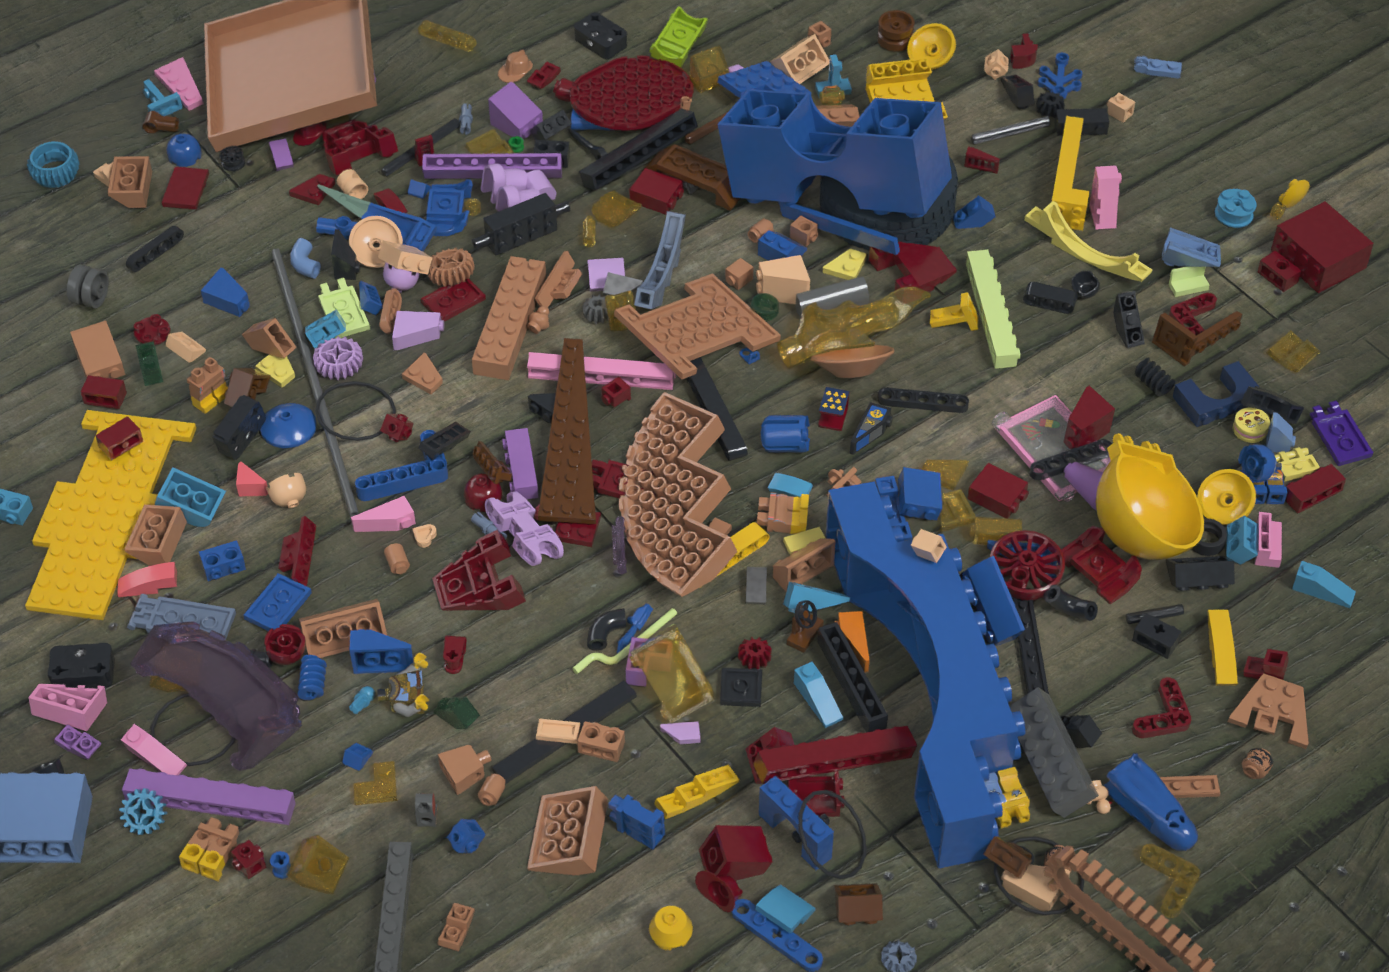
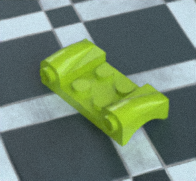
M678 6L674 14H671L668 23L656 42L651 45L649 50L651 57L656 60L662 59L674 63L681 68L698 37L700 38L705 30L708 18L691 17Z

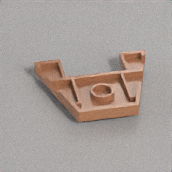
M1263 673L1232 712L1228 722L1246 728L1251 710L1258 712L1260 709L1279 715L1278 720L1293 725L1288 743L1306 749L1309 742L1303 687Z

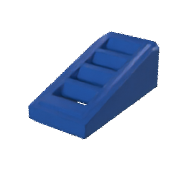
M360 281L361 309L376 315L383 308L377 289L366 282Z

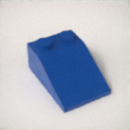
M350 630L349 651L354 674L401 672L414 662L411 644L373 630Z

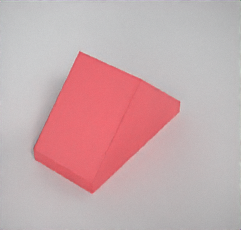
M243 462L238 463L236 486L239 497L268 495L266 490L267 482Z

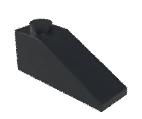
M1016 74L1000 77L1014 105L1020 109L1034 105L1033 84Z

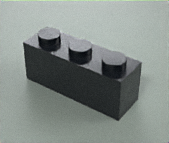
M1107 108L1056 109L1055 128L1057 136H1063L1066 116L1084 118L1081 135L1108 134L1110 122Z

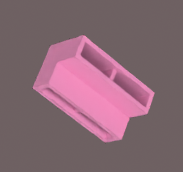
M1259 512L1256 521L1258 524V556L1255 557V565L1279 568L1282 561V522L1271 521V513Z

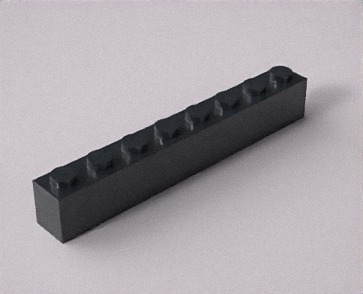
M682 108L583 168L579 171L583 186L595 191L698 128L694 112Z

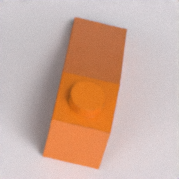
M863 612L838 613V621H834V623H838L864 672H868L869 654Z

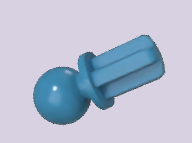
M365 686L355 695L354 701L349 706L353 714H357L370 704L375 698L374 689Z

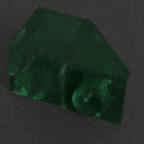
M154 341L135 345L145 386L162 383L163 378Z
M466 696L445 697L437 703L438 707L433 710L438 717L455 729H467L480 716Z

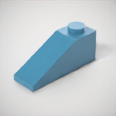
M1301 561L1292 590L1347 608H1351L1356 591L1322 567Z
M789 581L783 605L789 608L788 611L795 613L797 604L803 600L811 601L815 605L816 610L849 602L850 597L845 594ZM809 605V606H808V610H809V611H812V608H811V606Z
M810 662L795 669L794 685L823 726L827 728L843 720V716L822 674L814 663Z

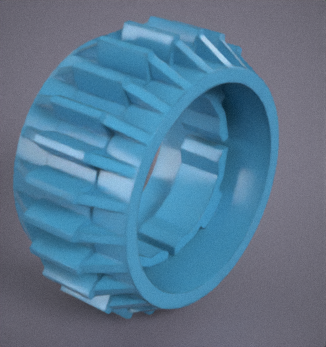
M55 141L37 146L27 160L30 177L40 185L50 188L61 187L71 182L76 176L80 165L74 149H71L70 146L62 142ZM64 161L58 167L42 168V166L49 162Z

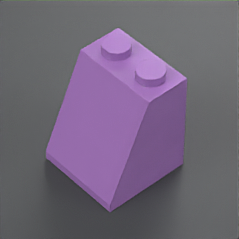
M513 82L508 83L488 99L490 124L511 137L519 136L524 140L531 134L530 129L543 121L542 111Z

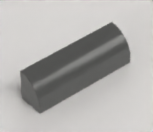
M863 276L796 294V311L802 321L869 304L868 287Z

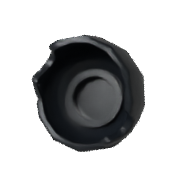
M1092 271L1076 273L1071 281L1073 291L1078 297L1084 299L1095 296L1100 288L1099 280Z

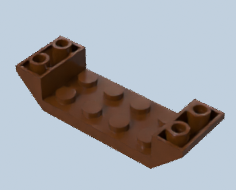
M674 144L659 151L645 167L661 174L665 172L716 194L715 204L725 209L731 210L741 199L732 196L726 165Z

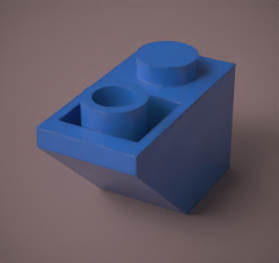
M977 196L954 214L953 219L956 228L963 229L983 227L996 216L992 204L981 196Z

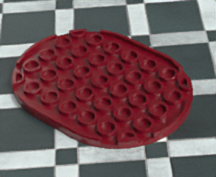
M637 55V58L624 56L613 59L578 77L570 89V103L575 112L590 123L615 130H636L652 126L678 111L681 107L682 97L686 96L692 99L694 86L690 76L674 63L662 59H650V56Z

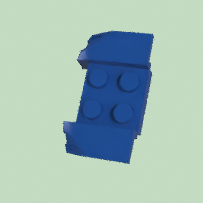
M466 179L458 184L432 185L429 191L426 221L438 228L433 236H450L461 232L467 225L470 210L463 212L464 199L471 198L473 184L470 179Z

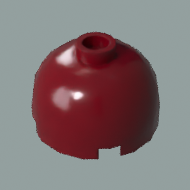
M485 473L472 476L465 484L464 499L466 505L472 510L475 508L480 509V512H486V499L493 497L500 501L503 496L500 483L494 484Z
M289 624L279 625L280 628L274 630L273 628L270 629L264 641L268 657L279 665H290L297 662L304 654L306 639L301 630Z

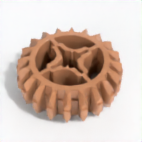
M449 248L445 251L442 250L440 253L436 252V255L431 256L432 261L428 277L434 284L437 283L438 286L442 284L444 287L447 285L452 286L453 284H459V282H465V279H469L470 275L473 274L475 266L473 257L466 250Z

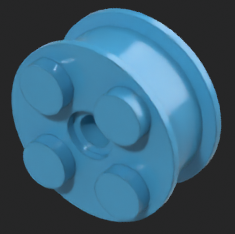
M1224 190L1218 197L1215 215L1226 226L1234 228L1245 227L1252 222L1253 212L1256 209L1257 203L1247 190Z

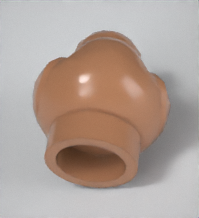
M541 306L537 312H532L529 315L527 327L532 332L538 334L541 330L549 327V309L546 306Z

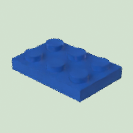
M278 573L246 611L244 619L267 631L272 628L273 630L280 628L279 625L287 624L312 594L311 588Z

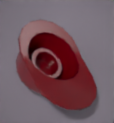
M323 121L298 128L293 136V141L299 146L310 145L320 137L327 128V124Z
M706 870L699 871L695 876L696 886L705 898L713 902L724 912L733 911L735 902L743 894L734 878L728 875L718 877Z

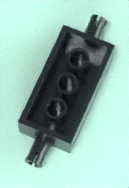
M545 192L484 217L485 235L472 239V244L476 250L488 245L495 256L557 231V216L570 212V206L567 201L555 205Z

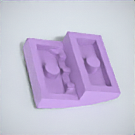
M623 258L588 260L590 291L604 290L608 272L625 276Z

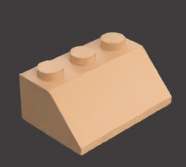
M814 34L802 39L770 62L774 67L801 84L829 64V59Z

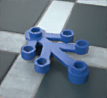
M1061 52L1056 55L1055 63L1058 66L1057 76L1047 66H1041L1039 68V75L1042 77L1038 79V86L1041 88L1046 87L1051 93L1052 91L1055 94L1060 93V96L1065 99L1070 91L1081 90L1082 83L1078 80L1082 78L1083 72L1075 69L1064 77V69L1068 64L1069 55ZM1046 77L1052 80L1056 84V86L1048 82V79ZM1074 79V81H1072V84L1063 87L1064 84Z

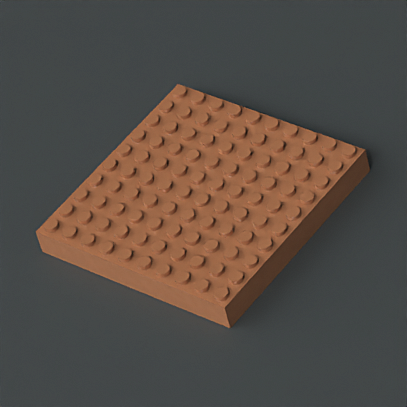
M284 0L204 24L208 139L216 152L228 146L243 145L377 106L367 0Z

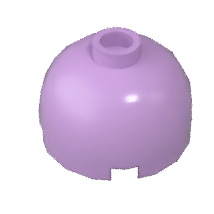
M385 262L383 277L385 282L392 287L391 289L395 288L399 293H402V290H409L416 285L420 273L397 269Z

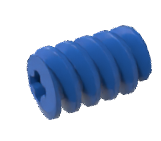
M305 655L301 659L302 664L300 666L301 671L297 694L300 699L313 700L324 694L327 663L315 655Z

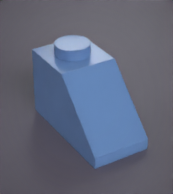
M1273 412L1266 438V447L1276 453L1281 451L1289 452L1290 448L1294 447L1296 436H1292L1293 427L1278 413Z

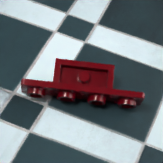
M306 516L301 517L299 532L283 538L278 567L282 572L293 569L292 580L304 586H307L316 533V525Z

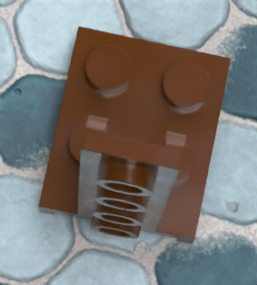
M1236 311L1196 336L1168 314L1163 313L1159 317L1152 343L1183 366H1186L1190 363L1192 356L1201 353L1208 346L1214 345L1216 341L1225 338L1232 331L1238 330L1243 314Z

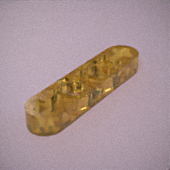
M424 20L418 26V31L422 36L467 52H471L477 45L474 37Z

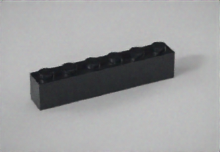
M835 622L818 628L817 642L866 733L878 729H887L888 714L838 623Z

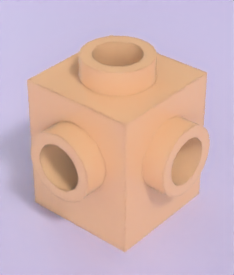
M999 49L985 57L984 70L986 74L994 80L1004 76L1008 72L1009 59Z

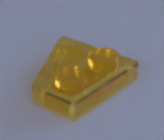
M926 460L921 470L940 473L941 486L954 491L967 469L969 461Z
M961 489L943 494L941 532L976 522V516Z

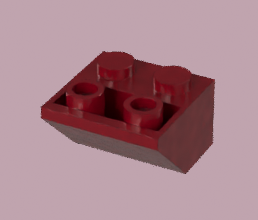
M773 727L745 749L755 783L762 784L753 765L758 751L780 748L784 745H795L790 732Z

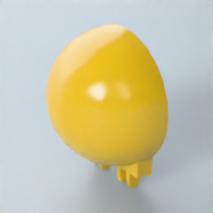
M1119 433L1115 434L1112 439L1113 444L1107 447L1111 462L1105 468L1096 491L1097 515L1103 530L1119 548L1143 559L1163 560L1189 551L1202 538L1204 517L1198 498L1189 482L1177 469L1173 455L1161 452L1160 446L1156 443L1150 444L1149 441H1142L1141 446L1134 445L1130 436L1123 437Z

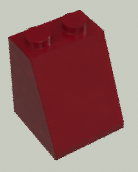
M1090 385L1084 390L1068 419L1064 443L1069 449L1095 442L1110 433L1115 408Z
M716 825L699 848L706 871L718 877L723 875L731 876L735 881L763 875L772 864V855L769 853L766 837L761 826Z

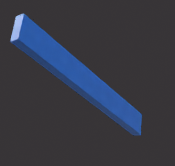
M798 204L790 206L780 205L782 217L795 221L801 215L818 224V229L894 255L900 252L896 237Z

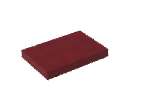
M174 167L162 200V206L197 210L209 176V170Z
M465 279V282H459V284H453L452 286H443L422 297L421 303L430 312L440 313L441 320L445 322L486 300V296L470 279Z

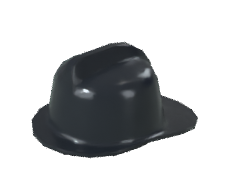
M63 755L52 761L31 767L20 774L32 772L38 774H64L60 761Z

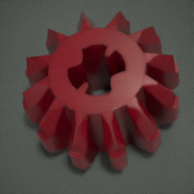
M751 636L750 641L744 639L742 644H739L738 659L743 667L748 666L749 669L753 667L760 669V666L766 668L767 663L771 661L772 648L768 646L767 640L761 641L760 637L754 639Z

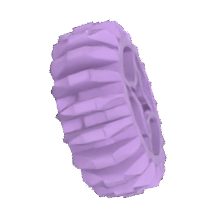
M338 336L336 339L332 338L329 341L325 340L323 344L319 343L318 348H315L313 354L314 367L324 378L329 377L330 380L333 378L339 380V378L343 377L346 380V376L352 377L353 372L358 373V369L361 368L363 362L362 349L352 338L347 340L346 336L343 338Z

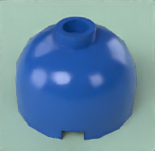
M175 135L167 144L168 160L171 164L172 162L176 163L178 167L194 165L196 160L201 158V147L198 140L192 135Z
M1252 444L1245 446L1241 450L1238 463L1242 464L1243 470H1240V472L1247 475L1252 483L1266 481L1274 474L1276 458L1271 449L1264 445Z

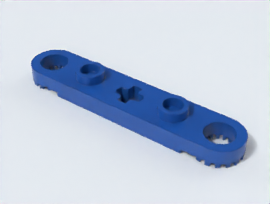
M739 899L735 902L732 916L736 921L742 923L744 927L795 964L800 965L805 971L815 972L821 968L823 956L820 951L795 933H788L756 911V905L749 900ZM743 906L749 911L746 914H739L737 908ZM773 933H781V938H773ZM814 956L818 961L815 964H809L806 962V957Z

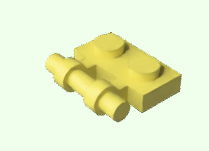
M1300 447L1294 448L1289 452L1281 451L1275 455L1277 462L1282 464L1281 470L1284 482L1301 478L1306 474L1310 475L1320 468L1313 455H1308L1307 447L1302 449Z

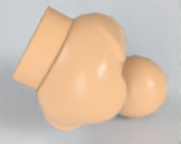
M1101 780L1092 781L1099 796L1087 804L1090 805L1091 802L1098 801L1096 804L1097 811L1101 814H1107L1112 804L1111 801L1106 800L1109 795L1108 789L1101 784Z

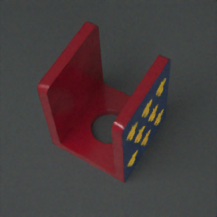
M830 387L825 388L819 408L821 416L818 427L842 431L849 407L850 391Z

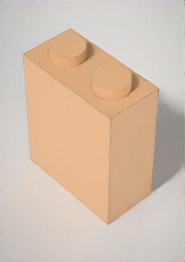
M384 240L382 241L378 258L397 269L427 275L432 261L431 256L414 246Z

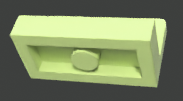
M1187 266L1171 270L1168 285L1174 296L1178 297L1209 290L1210 285L1204 276L1206 267Z

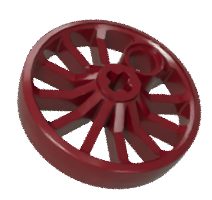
M1028 530L1011 532L1000 538L990 553V557H995L998 566L1008 567L1000 571L1003 577L1011 575V578L1007 582L1005 581L1013 598L1021 600L1043 598L1044 593L1051 585L1058 586L1064 574L1065 559L1062 550L1051 538L1039 532ZM1027 541V550H1022L1018 542ZM1032 542L1041 545L1035 552L1031 551ZM1012 544L1016 553L1012 552L1005 546ZM1046 549H1048L1052 553L1050 555L1040 557ZM998 553H1001L1002 555H1004V556L1007 557L1008 559H1006V558H999V557H997L996 555H997ZM1054 561L1058 563V566L1046 565ZM1045 573L1056 574L1057 577L1051 578ZM1037 578L1046 583L1047 586L1041 587ZM1029 579L1034 587L1032 590L1026 589Z

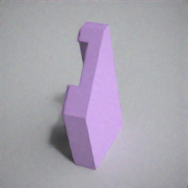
M699 722L660 724L661 731L670 735L679 744L700 743Z

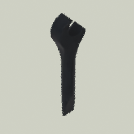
M568 127L569 134L586 147L596 160L608 154L603 147L591 144L579 133Z

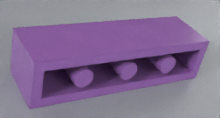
M528 428L505 431L506 439H502L503 449L508 452L505 453V462L510 464L508 469L512 473V482H509L510 492L517 491L526 499L538 498V486Z

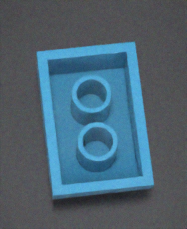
M172 467L156 498L155 505L180 507L188 524L206 527L211 523L226 491Z

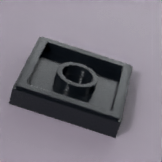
M722 668L720 705L761 707L762 669Z

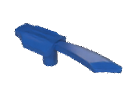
M646 603L644 606L637 608L633 616L627 618V623L631 624L632 627L618 641L617 654L630 643L636 631H640L653 611L649 604Z

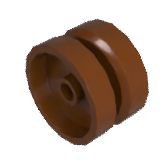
M891 10L883 13L878 21L877 40L879 45L890 51H903L907 49L909 40L914 34L915 22L913 17L909 13L900 10Z

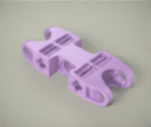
M517 491L508 493L507 503L493 497L486 499L485 510L490 521L493 522L500 532L510 531L515 537L512 547L531 566L539 565L542 561L541 554H546L554 559H559L563 556V545L557 534L548 524L539 526L533 519L536 510Z

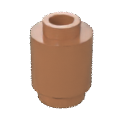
M764 218L749 229V239L757 243L768 230L774 231L772 222Z
M491 774L486 778L478 793L481 803L487 806L497 804L505 789L506 782L502 776Z

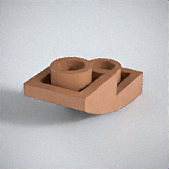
M457 903L453 904L446 918V926L438 939L439 946L456 951L460 950L470 927L475 908Z

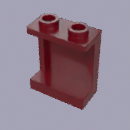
M835 771L834 776L787 780V786L803 801L813 791L828 790L840 795V790H843V778H839V771ZM827 794L815 795L806 804L817 816L826 814L827 817H840V808H844V804L840 800Z

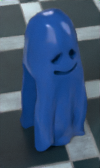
M1134 753L1129 759L1122 761L1113 770L1108 772L1107 778L1110 781L1103 786L1108 789L1109 796L1150 833L1177 851L1189 850L1196 844L1198 833L1194 823L1188 818L1181 804L1168 790L1158 774L1137 753Z

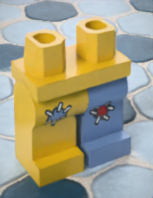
M1015 767L997 771V775L995 772L989 773V781H985L988 793L997 791L1001 799L1003 815L1002 817L995 818L1001 829L1011 825L1012 817L1016 816L1020 823L1027 822L1030 819V801L1020 784Z

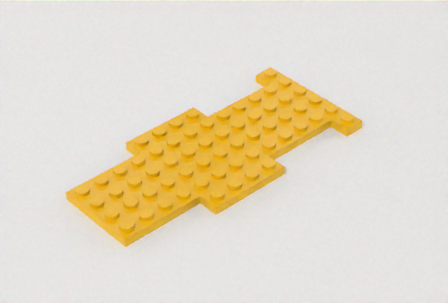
M92 410L86 411L81 423L83 429L96 430V434L128 416L140 428L143 442L115 459L110 460L99 448L95 436L76 484L57 481L32 540L34 546L48 547L49 549L25 604L27 610L104 620L127 558L137 559L126 553L124 549L144 505H155L158 494L152 493L172 441L192 442L196 431L195 423Z

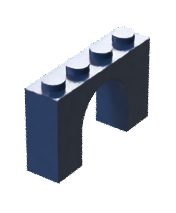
M1239 361L1222 368L1220 380L1232 394V396L1226 399H1213L1206 396L1192 379L1175 384L1173 398L1196 427L1207 425L1212 421L1237 413L1243 408H1248L1241 404L1244 393L1249 386L1255 388L1258 384Z

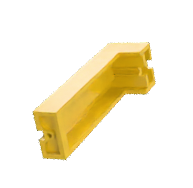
M1066 116L1052 201L1058 203L1060 212L1071 229L1083 231L1089 191L1072 189L1084 118Z

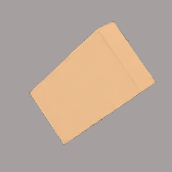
M539 719L536 740L577 744L580 723Z

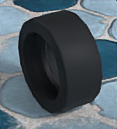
M1205 518L1204 531L1215 534L1219 541L1206 543L1200 540L1192 549L1200 555L1213 556L1223 550L1227 539V532L1220 522Z

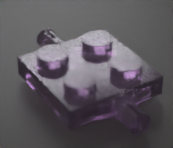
M619 516L615 518L616 526H612L613 565L618 566V573L626 574L627 559L625 558L624 544L626 528L624 517Z

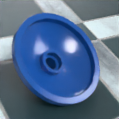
M285 403L275 406L266 412V421L260 429L262 437L270 445L279 448H293L304 444L314 435L317 422L314 413L306 406L296 403Z

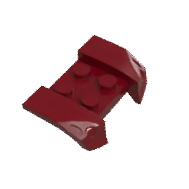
M1091 526L1077 539L1061 549L1065 565L1068 568L1073 565L1097 586L1096 592L1109 604H1112L1129 592L1140 579L1142 568L1137 557L1134 555L1125 563L1102 543L1105 535L1103 528Z

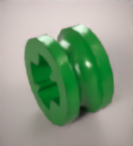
M515 136L509 139V149L511 152L519 153L524 150L523 138Z

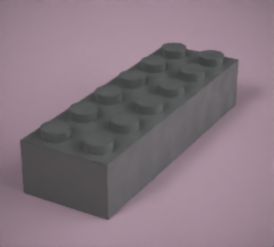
M1038 687L1010 705L1011 712L1020 711L1023 716L1025 735L1018 737L1052 810L1065 818L1098 797L1099 794L1050 695Z

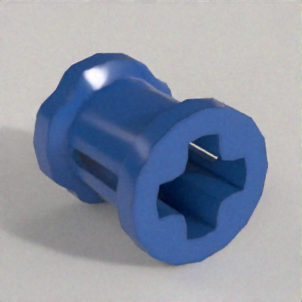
M283 851L275 852L270 857L273 874L276 878L281 879L290 876L292 871L289 855Z

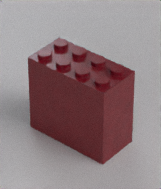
M1324 201L1277 225L1271 251H1277L1302 270L1300 277L1317 293H1320L1366 269L1374 243Z

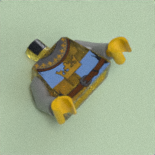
M422 653L416 654L411 665L400 673L389 678V688L377 689L378 701L390 700L391 711L406 717H410L415 713L425 714L424 711L428 709L426 702H429V699L424 695L423 675L420 667L426 668L428 666V662L424 660L427 657Z

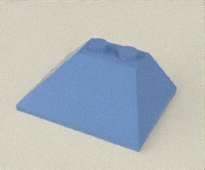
M1170 227L1162 250V260L1169 266L1220 267V245Z

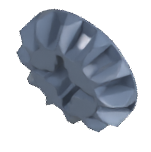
M898 940L893 943L889 942L883 948L881 960L885 968L891 972H909L916 964L917 955L915 949L908 942L903 943ZM898 951H900L901 955L903 956L900 963L899 960H897V956H895Z

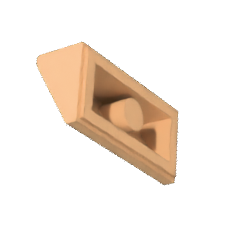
M183 332L168 334L166 347L189 363L206 352L203 346Z

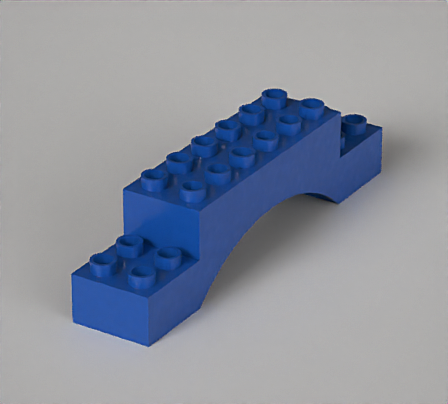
M875 481L831 489L828 491L825 538L836 541L834 566L843 592L850 597L849 602L872 615L896 636L918 667L931 702L933 724L919 753L914 799L938 869L987 859L988 857L983 854L994 836H999L995 818L1002 817L1003 809L997 791L988 793L985 781H989V773L995 772L997 775V771L1012 768L1013 760L1021 758L1018 737L1025 735V724L1021 712H1011L1008 702L1012 701V690L1008 678H998L995 668L999 667V656L996 646L993 643L986 645L983 639V635H986L987 632L982 611L973 612L970 603L974 602V591L971 581L969 579L961 580L958 572L962 570L958 548L949 549L944 534H938L947 546L939 561L935 563L917 556L911 547L912 540L904 541L900 526L891 527L888 520L893 517L890 498L888 495H879Z

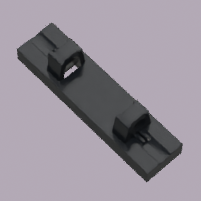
M455 421L422 441L418 449L425 452V455L432 460H435L440 454L448 449H453L456 444L468 438L471 431Z

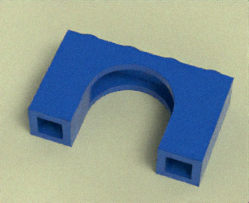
M774 776L760 787L759 816L772 828L787 818L799 834L798 814L803 801L777 776ZM806 805L803 812V833L807 846L814 858L823 866L832 859L834 831ZM802 844L801 857L815 870L819 869L813 864Z

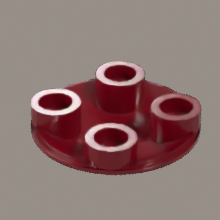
M153 314L134 324L136 340L145 345L160 344L168 338V334L171 332L169 323L158 314Z

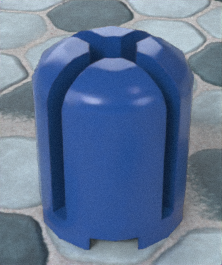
M769 415L763 420L761 425V441L765 451L769 453H804L809 451L810 438H808V427L810 426L808 416Z

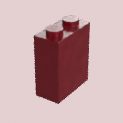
M647 168L643 170L629 189L631 203L667 215V211L674 209L677 200L682 198L684 193L681 180Z
M987 463L969 486L967 499L1008 519L1012 513L1015 514L1017 512L1020 502H1024L1028 497V482Z

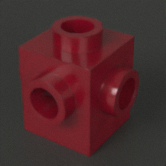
M400 413L398 415L386 414L380 431L389 435V439L399 442V440H407L410 437L414 423L408 420L409 417Z
M250 840L237 845L231 851L233 857L232 865L238 872L242 871L248 880L267 868L262 849L258 844L254 846Z

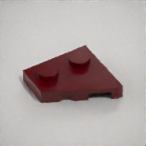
M318 174L290 189L289 196L319 206L327 194L319 189L317 185L332 189L336 184L335 178Z

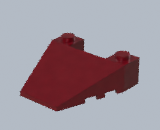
M354 119L324 130V147L330 170L335 175H340L343 171L352 169L350 162L376 152L382 157L392 156L393 153L398 152L394 133L388 128L382 127V129H378L377 125L374 124L370 127L367 126L366 122Z
M898 242L900 252L894 255L870 246L869 261L876 271L896 265L905 276L895 280L894 295L902 306L919 301L925 293L931 292L937 284H942L957 272V269L940 247Z
M498 530L479 538L473 548L468 552L465 550L461 554L462 557L454 564L451 562L432 578L443 611L509 610L526 602L522 587L513 575L499 581L494 564L511 557L507 541Z

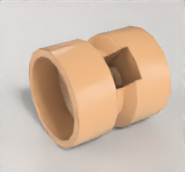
M345 170L337 178V185L345 194L359 199H363L366 196L368 186L354 170Z

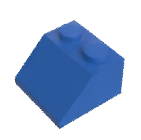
M768 230L758 240V255L768 261L798 255L802 256L807 251V248L771 230Z

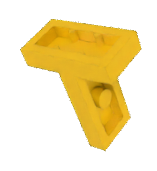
M968 292L961 294L960 305L931 310L930 325L932 328L967 321L971 331L978 330L979 316Z

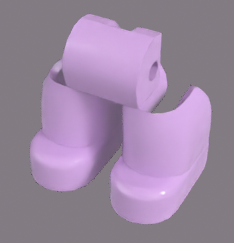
M497 163L484 167L481 191L483 193L492 191L491 202L496 204L495 208L497 211L504 210L545 192L551 200H554L556 197V190L540 170L526 173L525 170L517 168L503 169Z

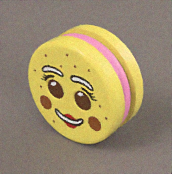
M1243 408L1235 416L1233 432L1244 442H1260L1267 436L1270 419L1260 409Z

